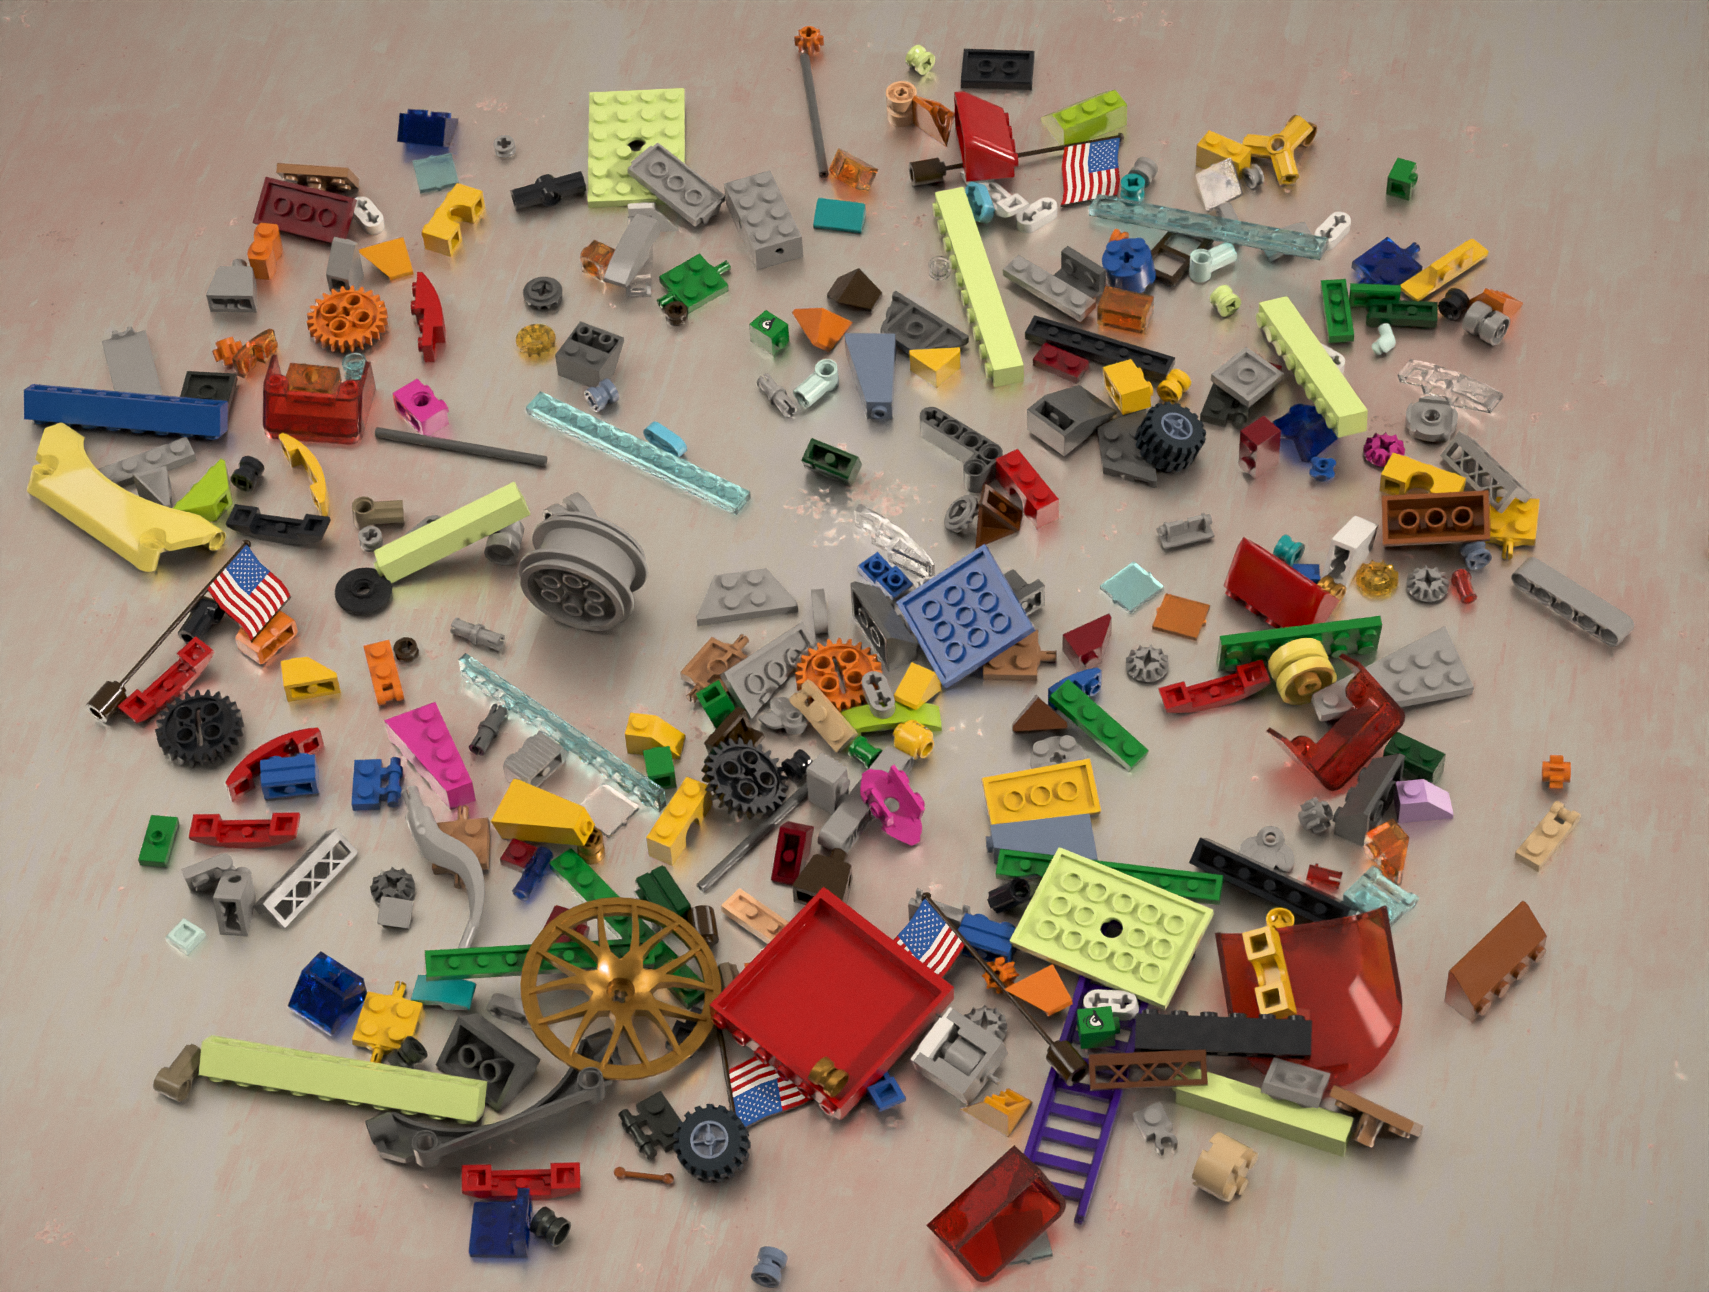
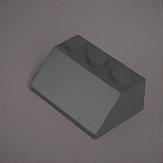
M856 581L850 583L852 616L887 671L889 672L917 660L916 648L919 647L918 640L914 633L908 632L903 616L901 614L897 615L891 598L885 596L879 587Z
M1399 753L1374 758L1367 768L1363 767L1361 769L1356 787H1350L1345 797L1346 803L1343 808L1339 806L1333 816L1335 835L1362 847L1366 846L1394 800L1395 784L1398 781H1402L1405 755Z
M476 1013L457 1018L436 1066L448 1075L487 1081L485 1102L499 1112L530 1083L541 1059L483 1016Z

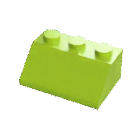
M1111 90L1042 116L1040 121L1059 145L1083 142L1126 126L1127 104L1116 90Z

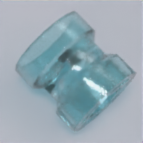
M351 353L344 357L342 367L345 373L346 384L352 388H361L367 385L370 381V373L366 357L360 353Z

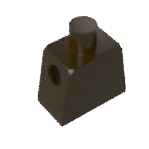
M834 848L829 857L820 854L813 855L793 883L794 902L806 905L825 887L847 904L853 879L852 865L845 862L848 854L840 848Z

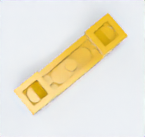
M279 434L283 454L292 468L302 464L313 482L309 486L313 503L321 516L328 517L330 507L329 495L320 464L311 451L301 442L287 434Z

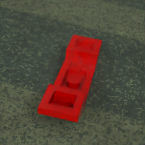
M195 636L176 653L179 658L177 662L143 692L136 689L117 706L118 709L135 723L142 722L156 715L167 707V703L171 704L174 702L175 697L179 698L195 682L213 657L214 650Z
M1263 660L1237 666V673L1188 687L1182 681L1158 688L1166 712L1192 713L1218 708L1260 691L1271 683Z
M319 728L301 729L281 735L261 745L247 755L234 768L225 782L231 801H235L256 788L253 779L261 774L260 760H268L272 756L286 758L299 753L311 755L323 748L324 743Z
M299 812L273 813L272 819L222 820L220 814H193L189 839L198 843L225 848L275 846L297 838L301 815Z
M580 1162L550 1163L551 1169L492 1170L491 1164L462 1165V1194L497 1201H532L570 1195L580 1191Z

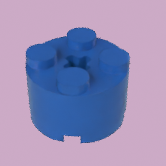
M1143 238L1113 240L1106 245V250L1102 256V265L1106 269V280L1111 290L1113 288L1117 291V294L1123 296H1133L1145 291V287L1149 283L1152 285L1156 277V271L1151 250Z

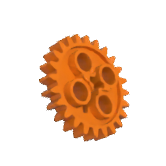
M354 285L349 290H345L344 286H341L340 292L331 289V295L323 293V300L315 299L316 306H310V313H307L308 321L306 322L310 337L314 338L316 344L321 343L323 349L330 345L331 352L340 348L341 353H344L345 349L349 348L351 353H353L354 348L357 346L364 350L363 344L367 343L372 346V338L379 340V333H385L384 326L388 325L387 308H385L384 301L380 300V295L374 296L372 290L365 293L364 287L355 291Z
M838 638L836 644L827 639V646H823L818 642L817 650L808 648V656L802 655L801 663H797V672H795L797 691L802 689L801 685L808 679L822 691L839 712L842 709L848 710L854 706H861L862 702L868 704L862 690V678L871 671L882 673L881 662H878L877 654L871 655L870 647L862 650V642L857 643L855 646L852 645V639H849L846 644H842L841 638ZM833 659L837 661L839 667V674L841 680L843 681L845 694L841 692L839 678L837 672H835V665ZM870 683L873 685L875 691L878 690V685H876L875 683ZM809 696L807 703L811 705L814 699Z

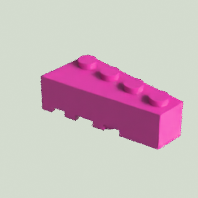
M436 702L384 720L390 742L400 749L404 758L413 764L418 774L427 780L432 790L450 810L476 801L472 780Z

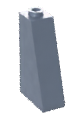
M845 333L846 356L867 419H893L896 361L895 334Z
M1089 813L990 825V836L985 837L987 853L993 854V860L996 864L998 863L1000 849L1055 855L1060 847L1087 859L1098 860Z

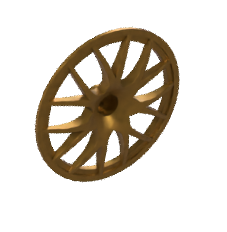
M613 897L582 903L553 919L538 934L526 955L522 968L520 989L523 1011L528 1024L537 1039L554 1057L579 1072L586 1067H596L602 1072L603 1079L627 1081L653 1077L667 1072L683 1063L699 1049L714 1026V1023L711 1021L709 1005L721 993V979L711 949L698 931L685 919L673 911L649 901ZM603 917H632L630 950L621 959L610 951ZM638 918L664 928L639 947ZM597 919L599 946L582 934L572 930V928L587 921ZM670 933L674 934L690 950L656 970L643 969V961L649 952ZM562 935H566L588 952L597 964V970L585 971L548 953V951ZM694 957L702 973L703 982L671 974ZM543 959L569 976L536 986L537 975ZM671 987L704 991L705 998L702 1013L698 1014L656 1000L653 993L658 989ZM572 989L584 991L590 997L587 1002L543 1018L537 994L554 990ZM618 995L619 998H624V1003L614 1002L615 996ZM646 1016L656 1024L668 1040L673 1051L660 1058L648 1061L632 1024L633 1017ZM663 1016L698 1023L691 1034L678 1045L671 1028ZM583 1017L570 1048L563 1044L548 1027L549 1024ZM598 1017H609L615 1026L602 1062L588 1059L576 1053L575 1050L588 1027ZM622 1031L641 1064H608Z

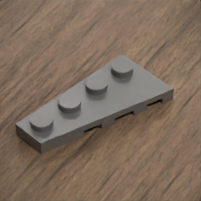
M802 622L719 676L738 707L745 709L749 720H751L757 714L759 708L771 698L773 692L788 678L787 676L797 668V663H801V656H807L808 648L813 649L816 643Z

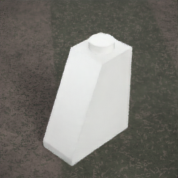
M1354 516L1332 538L1322 578L1329 575L1334 578L1335 583H1341L1348 589L1373 548L1379 525Z

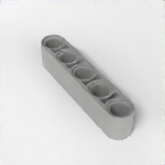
M1529 557L1511 576L1513 584L1519 590L1609 646H1618L1634 629V622L1626 613L1535 557Z
M888 745L869 769L883 770L888 773L890 767L895 764L899 771L903 770L908 776L914 764V757ZM861 779L819 833L818 844L831 851L834 848H840L847 853L875 818L869 808V804H864L861 798Z

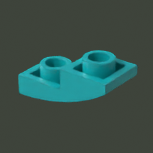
M418 975L411 1000L421 1002L423 1005H441L445 1010H469L477 984L464 979L426 981V975Z

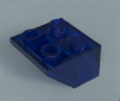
M408 109L407 113L399 114L397 142L450 147L459 118H451V113L431 111V114L428 115L429 110Z
M320 951L301 971L288 1003V1009L332 1036L365 1001L367 990L364 978Z

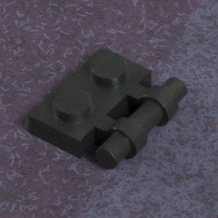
M1213 383L1201 411L1200 421L1225 427L1227 420L1233 421L1232 425L1234 428L1240 429L1243 423L1248 420L1250 415L1249 408ZM1234 403L1240 405L1236 409L1232 408Z
M661 1091L636 1104V1110L639 1113L637 1116L631 1115L628 1109H624L618 1114L622 1120V1127L626 1133L632 1135L636 1148L640 1153H644L647 1159H652L657 1155L654 1147L659 1144L665 1153L674 1149L673 1145L676 1144V1141L673 1139L674 1132L679 1131L677 1124L681 1119ZM647 1125L652 1134L645 1135L641 1128Z

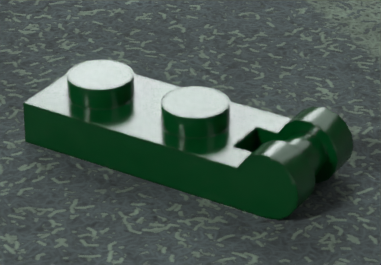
M1371 299L1366 303V311L1368 312L1366 315V325L1376 328L1387 323L1396 326L1437 328L1438 302Z

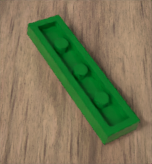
M1069 679L1050 696L1049 701L1129 772L1148 754L1149 750Z

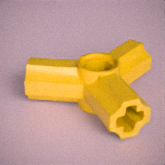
M1296 115L1279 134L1272 136L1247 134L1243 139L1242 145L1251 148V157L1272 159L1279 184L1290 185L1300 178L1293 156L1294 150L1313 131V128L1300 115Z

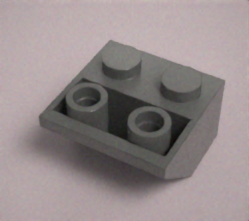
M580 321L555 354L558 375L588 387H598L600 381L605 378L610 380L613 377L624 343V337Z

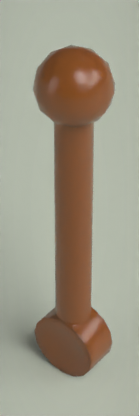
M617 1167L614 1170V1176L618 1180L631 1177L663 1181L667 1185L672 1184L674 1181V1176L670 1173L656 1175L625 1171L623 1167Z

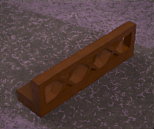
M1206 1049L1088 1054L1090 1091L1208 1086ZM1186 1065L1191 1067L1200 1066L1201 1079H1188L1180 1071ZM1155 1068H1170L1174 1071L1168 1080H1159L1151 1072ZM1127 1069H1141L1145 1073L1137 1082H1130L1122 1075ZM1111 1070L1116 1074L1109 1083H1096L1095 1071ZM1178 1075V1076H1179L1180 1078H1182L1183 1080H1173V1079ZM1149 1076L1153 1081L1144 1080ZM1118 1078H1120V1079H1121L1122 1081H1124V1082H1115V1081H1116Z

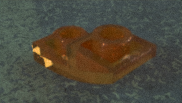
M269 328L256 335L234 355L232 362L237 376L245 378L249 371L254 369L257 361L266 364L271 355L276 353L278 342L276 341L273 329Z

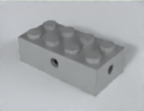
M770 170L724 183L727 208L757 270L803 257L802 236Z

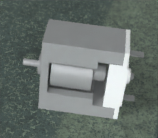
M949 1007L943 1017L936 1013L939 1020L930 1032L925 1035V1038L918 1046V1050L914 1052L909 1049L914 1054L910 1060L917 1072L969 1106L989 1080L996 1085L1000 1084L1001 1080L993 1076V1073L1008 1055L1003 1041Z

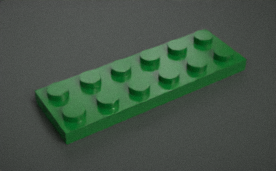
M1381 616L1222 635L1219 638L1216 660L1218 671H1236L1237 666L1258 660H1263L1266 666L1270 657L1277 649L1293 640L1301 638H1313L1320 641L1328 657L1341 658L1347 654L1355 653L1362 655L1370 654L1378 649L1382 630Z

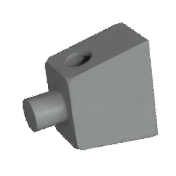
M235 259L232 262V266H220L217 268L206 294L210 312L257 313L256 279L253 268L247 266L246 261Z
M238 867L235 871H224L213 896L220 935L248 936L256 896L251 871L246 867Z

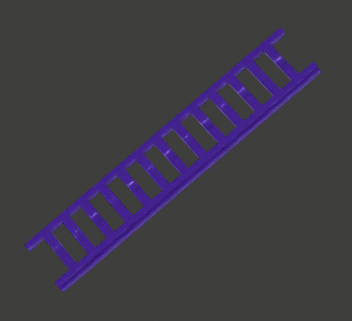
M1112 920L1109 923H1103L1100 931L1106 937L1108 927L1123 930V926L1120 922ZM1080 975L1072 998L1073 1004L1070 1005L1060 1041L1067 1040L1071 1045L1072 1043L1080 1045L1078 1030H1076L1077 1009H1085L1083 1004L1085 995L1092 990L1115 989L1093 984L1091 979ZM1137 999L1139 1005L1138 1013H1142L1144 1009H1149V1003ZM1136 1016L1130 1020H1119L1120 1029L1131 1031L1128 1042L1115 1039V1046L1098 1048L1112 1053H1135ZM1082 1057L1088 1063V1058ZM1051 1066L1010 1195V1204H1013V1208H1021L1025 1192L1030 1190L1079 1202L1074 1223L1081 1225L1082 1221H1085L1124 1089L1090 1091L1089 1084L1080 1082L1068 1086ZM1130 1069L1125 1070L1122 1075L1128 1078ZM1111 1070L1095 1071L1096 1075L1113 1078L1116 1075ZM1120 1078L1116 1080V1082H1124ZM1059 1091L1109 1103L1106 1115L1055 1103L1056 1093ZM1049 1116L1100 1127L1099 1138L1095 1139L1046 1127ZM1041 1141L1065 1144L1077 1149L1094 1152L1091 1164L1039 1152ZM1038 1165L1087 1177L1084 1188L1081 1189L1032 1177L1033 1167Z

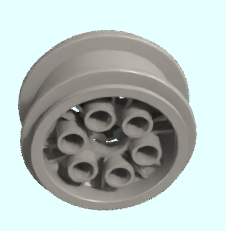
M571 511L554 514L536 526L532 536L535 550L523 556L518 566V575L524 595L537 609L560 623L589 631L612 629L631 616L634 609L632 592L640 589L646 582L648 567L643 549L629 533L601 517Z

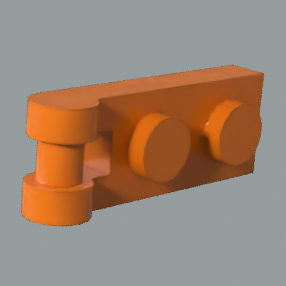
M390 640L364 645L378 706L385 705L386 701L394 699L396 701L404 700Z

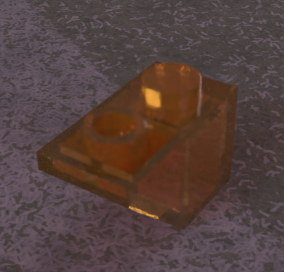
M838 148L829 171L836 179L855 189L869 191L878 169Z
M1392 818L1365 833L1363 850L1367 858L1371 861L1374 860L1380 867V871L1385 879L1391 880L1396 887L1401 886L1408 852L1409 836Z

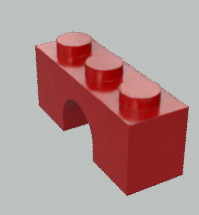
M1018 449L996 459V480L1009 496L1018 493L1023 504V513L1036 530L1059 520L1058 497Z

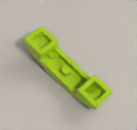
M895 701V712L886 719L875 717L868 704L840 712L858 733L854 739L861 736V732L895 729L900 723H905L908 720H916L932 732L942 731L939 706L924 703L915 710ZM879 702V705H882V707H887L883 702Z

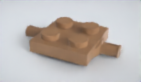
M1035 629V632L983 665V680L1037 681V669L1040 661L1056 662L1057 650L1041 651L1038 643V630Z
M740 634L733 644L723 643L711 637L680 672L681 679L694 686L689 694L686 695L690 702L696 703L698 697L695 693L717 680L720 681L728 696L731 695L719 675L748 657L741 651L749 643L748 637Z
M460 805L457 807V820L439 822L437 825L441 831L468 846L477 856L482 870L489 869V819H468L469 807L463 805L462 809ZM432 863L434 875L447 873L455 875L454 887L456 889H460V885L462 889L466 887L463 879L457 873Z

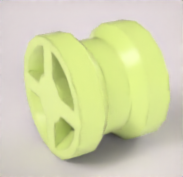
M915 45L907 53L905 62L908 66L915 67L917 73L924 75L934 66L935 56L931 52H926L923 46Z
M1228 285L1216 288L1209 298L1210 303L1213 307H1218V312L1223 317L1234 314L1241 305V299L1233 294L1232 289Z

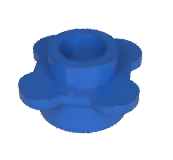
M1319 457L1311 459L1312 469L1309 470L1311 477L1321 482L1335 477V472L1333 471V468L1336 466L1335 459Z

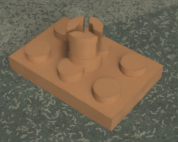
M277 163L276 173L286 182L302 186L307 185V187L326 191L327 187H336L339 191L348 192L351 191V188L358 189L359 178L349 168Z
M1334 1085L1329 1095L1337 1099L1334 1105L1355 1114L1357 1110L1363 1112L1356 1131L1351 1138L1368 1147H1374L1375 1140L1384 1122L1390 1124L1389 1131L1408 1139L1411 1134L1419 1137L1424 1127L1344 1088Z

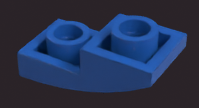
M878 552L857 567L858 573L872 586L879 587L884 595L889 596L891 600H894L913 586V583L897 566L892 568Z
M1099 668L1087 669L1055 683L1048 688V705L1055 711L1058 709L1049 701V698L1067 679L1074 683L1088 697L1094 696L1102 685V670Z

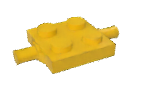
M1496 497V501L1499 503L1503 497ZM1515 497L1503 513L1498 512L1490 504V541L1484 542L1503 546L1501 556L1503 559H1506L1508 551V560L1513 558V547L1521 545L1535 546L1540 499L1529 498L1524 503Z
M400 981L395 982L392 995L367 992L352 1037V1045L365 1047L372 1051L370 1062L381 1063L384 1054L388 1055L394 1049H399L401 1042L407 1036H415L423 1011V1003L403 998L407 986L404 982H401V985Z

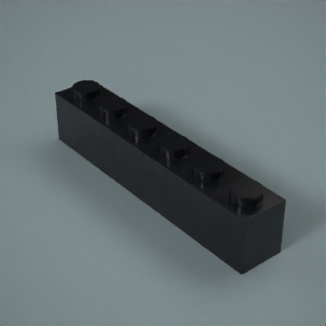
M1199 838L1189 861L1190 864L1211 874L1223 875L1224 880L1339 934H1348L1359 909L1209 838Z
M1144 1009L1142 1013H1136L1135 1052L1206 1049V1056L1310 1060L1312 1020H1305V1016L1289 1015L1288 1019H1276V1015L1259 1014L1258 1018H1247L1245 1013H1230L1229 1017H1218L1216 1012H1200V1016L1188 1015V1011L1182 1010L1171 1011V1015L1159 1014V1010Z

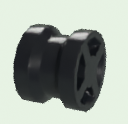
M1451 288L1447 291L1445 298L1439 302L1438 310L1447 319L1457 320L1462 315V310L1468 307L1470 303L1469 297L1464 291L1458 288Z
M799 749L793 754L791 759H785L781 766L785 768L784 773L792 782L798 784L803 780L804 775L807 773L806 770L813 760L805 751Z

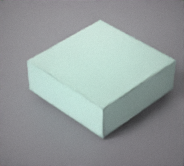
M183 918L165 938L167 943L188 956L206 937L204 930Z

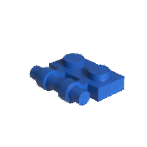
M392 757L387 768H383L382 759L354 760L351 803L353 811L380 810L381 801L386 800L389 807L394 808L398 806V799L401 798L402 791L399 782L403 776V768L400 766L401 759L399 757ZM389 780V784L382 788V781Z

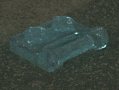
M1374 865L1343 894V901L1358 907V911L1385 931H1388L1408 910H1412L1419 900L1417 895L1412 892H1406L1382 875L1381 870ZM1373 883H1375V884H1377L1378 886H1380L1381 888H1383L1385 891H1387L1388 893H1390L1392 896H1394L1395 898H1397L1398 900H1400V902L1398 903L1397 901H1395L1394 899H1392L1390 896H1388L1387 894H1385L1383 891H1381L1380 889H1378L1377 887H1375V886L1373 885Z

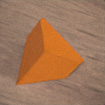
M914 95L912 99L913 124L947 147L955 117L954 112L940 102Z
M1485 288L1483 293L1469 300L1470 303L1466 309L1469 310L1476 301H1482L1492 307V312L1499 311L1511 318L1522 307L1523 302L1503 291L1499 292L1498 290L1494 291Z
M804 308L792 311V314L811 343L828 353L853 323L824 308Z
M1053 964L1004 989L1042 1009L1048 1017L1073 1004Z

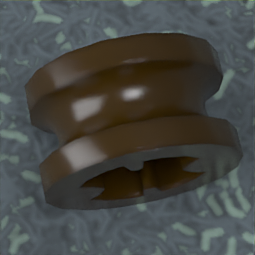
M674 301L665 307V318L668 324L680 326L688 320L687 307L684 303Z
M403 637L395 642L393 650L397 660L403 663H410L417 659L419 649L414 639ZM407 647L411 651L405 653V651L402 652V649Z

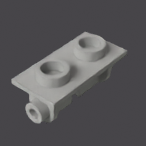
M1205 513L1187 518V521L1181 519L1169 523L1164 522L1162 526L1156 528L1164 549L1214 537L1210 526L1212 524L1211 515H1205Z

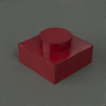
M513 838L500 857V863L505 867L526 874L538 855V848Z

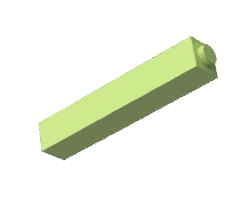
M512 482L374 550L377 559L374 562V566L380 577L385 575L387 580L393 583L531 515L525 498L516 483Z
M1188 1065L1185 1066L1183 1074L1188 1079H1201V1069ZM1207 1072L1208 1086L1172 1087V1091L1176 1092V1104L1338 1156H1344L1352 1134L1354 1121L1352 1117L1318 1107V1109L1313 1107L1304 1108L1296 1102L1285 1099H1273L1268 1094L1261 1093V1088ZM1178 1075L1175 1077V1080H1183Z

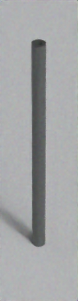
M804 53L800 55V62L818 171L821 178H826L829 172L810 58L808 54Z
M380 427L375 429V437L540 466H546L548 460L547 456Z
M805 782L696 884L697 888L701 892H705L809 795V791H807L808 782Z

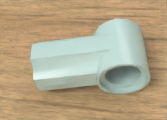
M1227 241L1209 250H1194L1190 254L1189 277L1196 282L1208 281L1213 271L1237 260L1234 246Z
M823 359L815 365V371L793 390V395L799 404L804 407H810L824 393L837 389L839 386L837 364L831 359Z

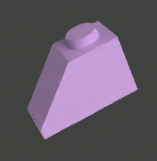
M1424 779L1396 782L1393 801L1398 823L1453 818L1450 796L1447 791Z

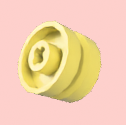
M1301 638L1281 646L1272 654L1268 661V670L1276 683L1277 690L1283 701L1290 705L1312 703L1311 699L1314 693L1335 683L1337 679L1335 670L1328 660V655L1320 641L1313 638Z

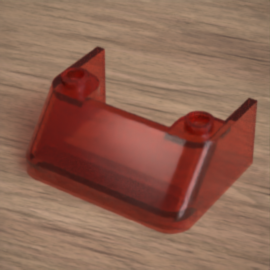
M272 354L263 383L262 425L267 437L279 439L278 435L284 433L298 441L345 445L356 444L363 438L376 391L371 362H365L361 380L342 382L336 394L288 391V379L281 375L277 355Z
M1343 653L1339 658L1355 674L1345 689L1346 697L1353 706L1316 744L1312 739L1304 735L1297 736L1289 741L1285 736L1270 727L1266 730L1293 761L1330 791L1341 789L1405 722V713L1396 701L1360 662Z

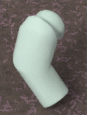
M1387 323L1379 326L1378 330L1381 337L1372 344V350L1376 355H1381L1383 352L1387 353L1396 344L1391 326Z

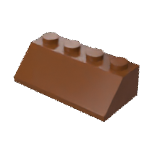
M1489 491L1382 496L1383 547L1490 541Z
M1520 902L1449 970L1444 1002L1470 1022L1477 1015H1484L1490 1008L1491 1002L1496 997L1501 998L1504 996L1510 984L1515 979L1520 980L1526 974L1528 966L1533 962H1539L1546 953L1545 943L1547 935L1526 902Z

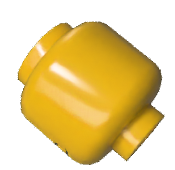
M916 720L900 723L893 732L895 737L894 747L914 757V760L927 757L934 747L932 731Z

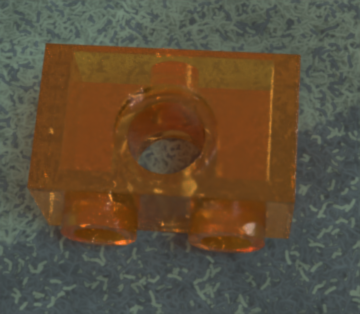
M290 363L283 383L286 402L333 407L336 406L342 388L339 367L309 365L305 363Z

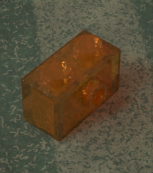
M1105 286L1097 307V324L1145 335L1154 313V296Z

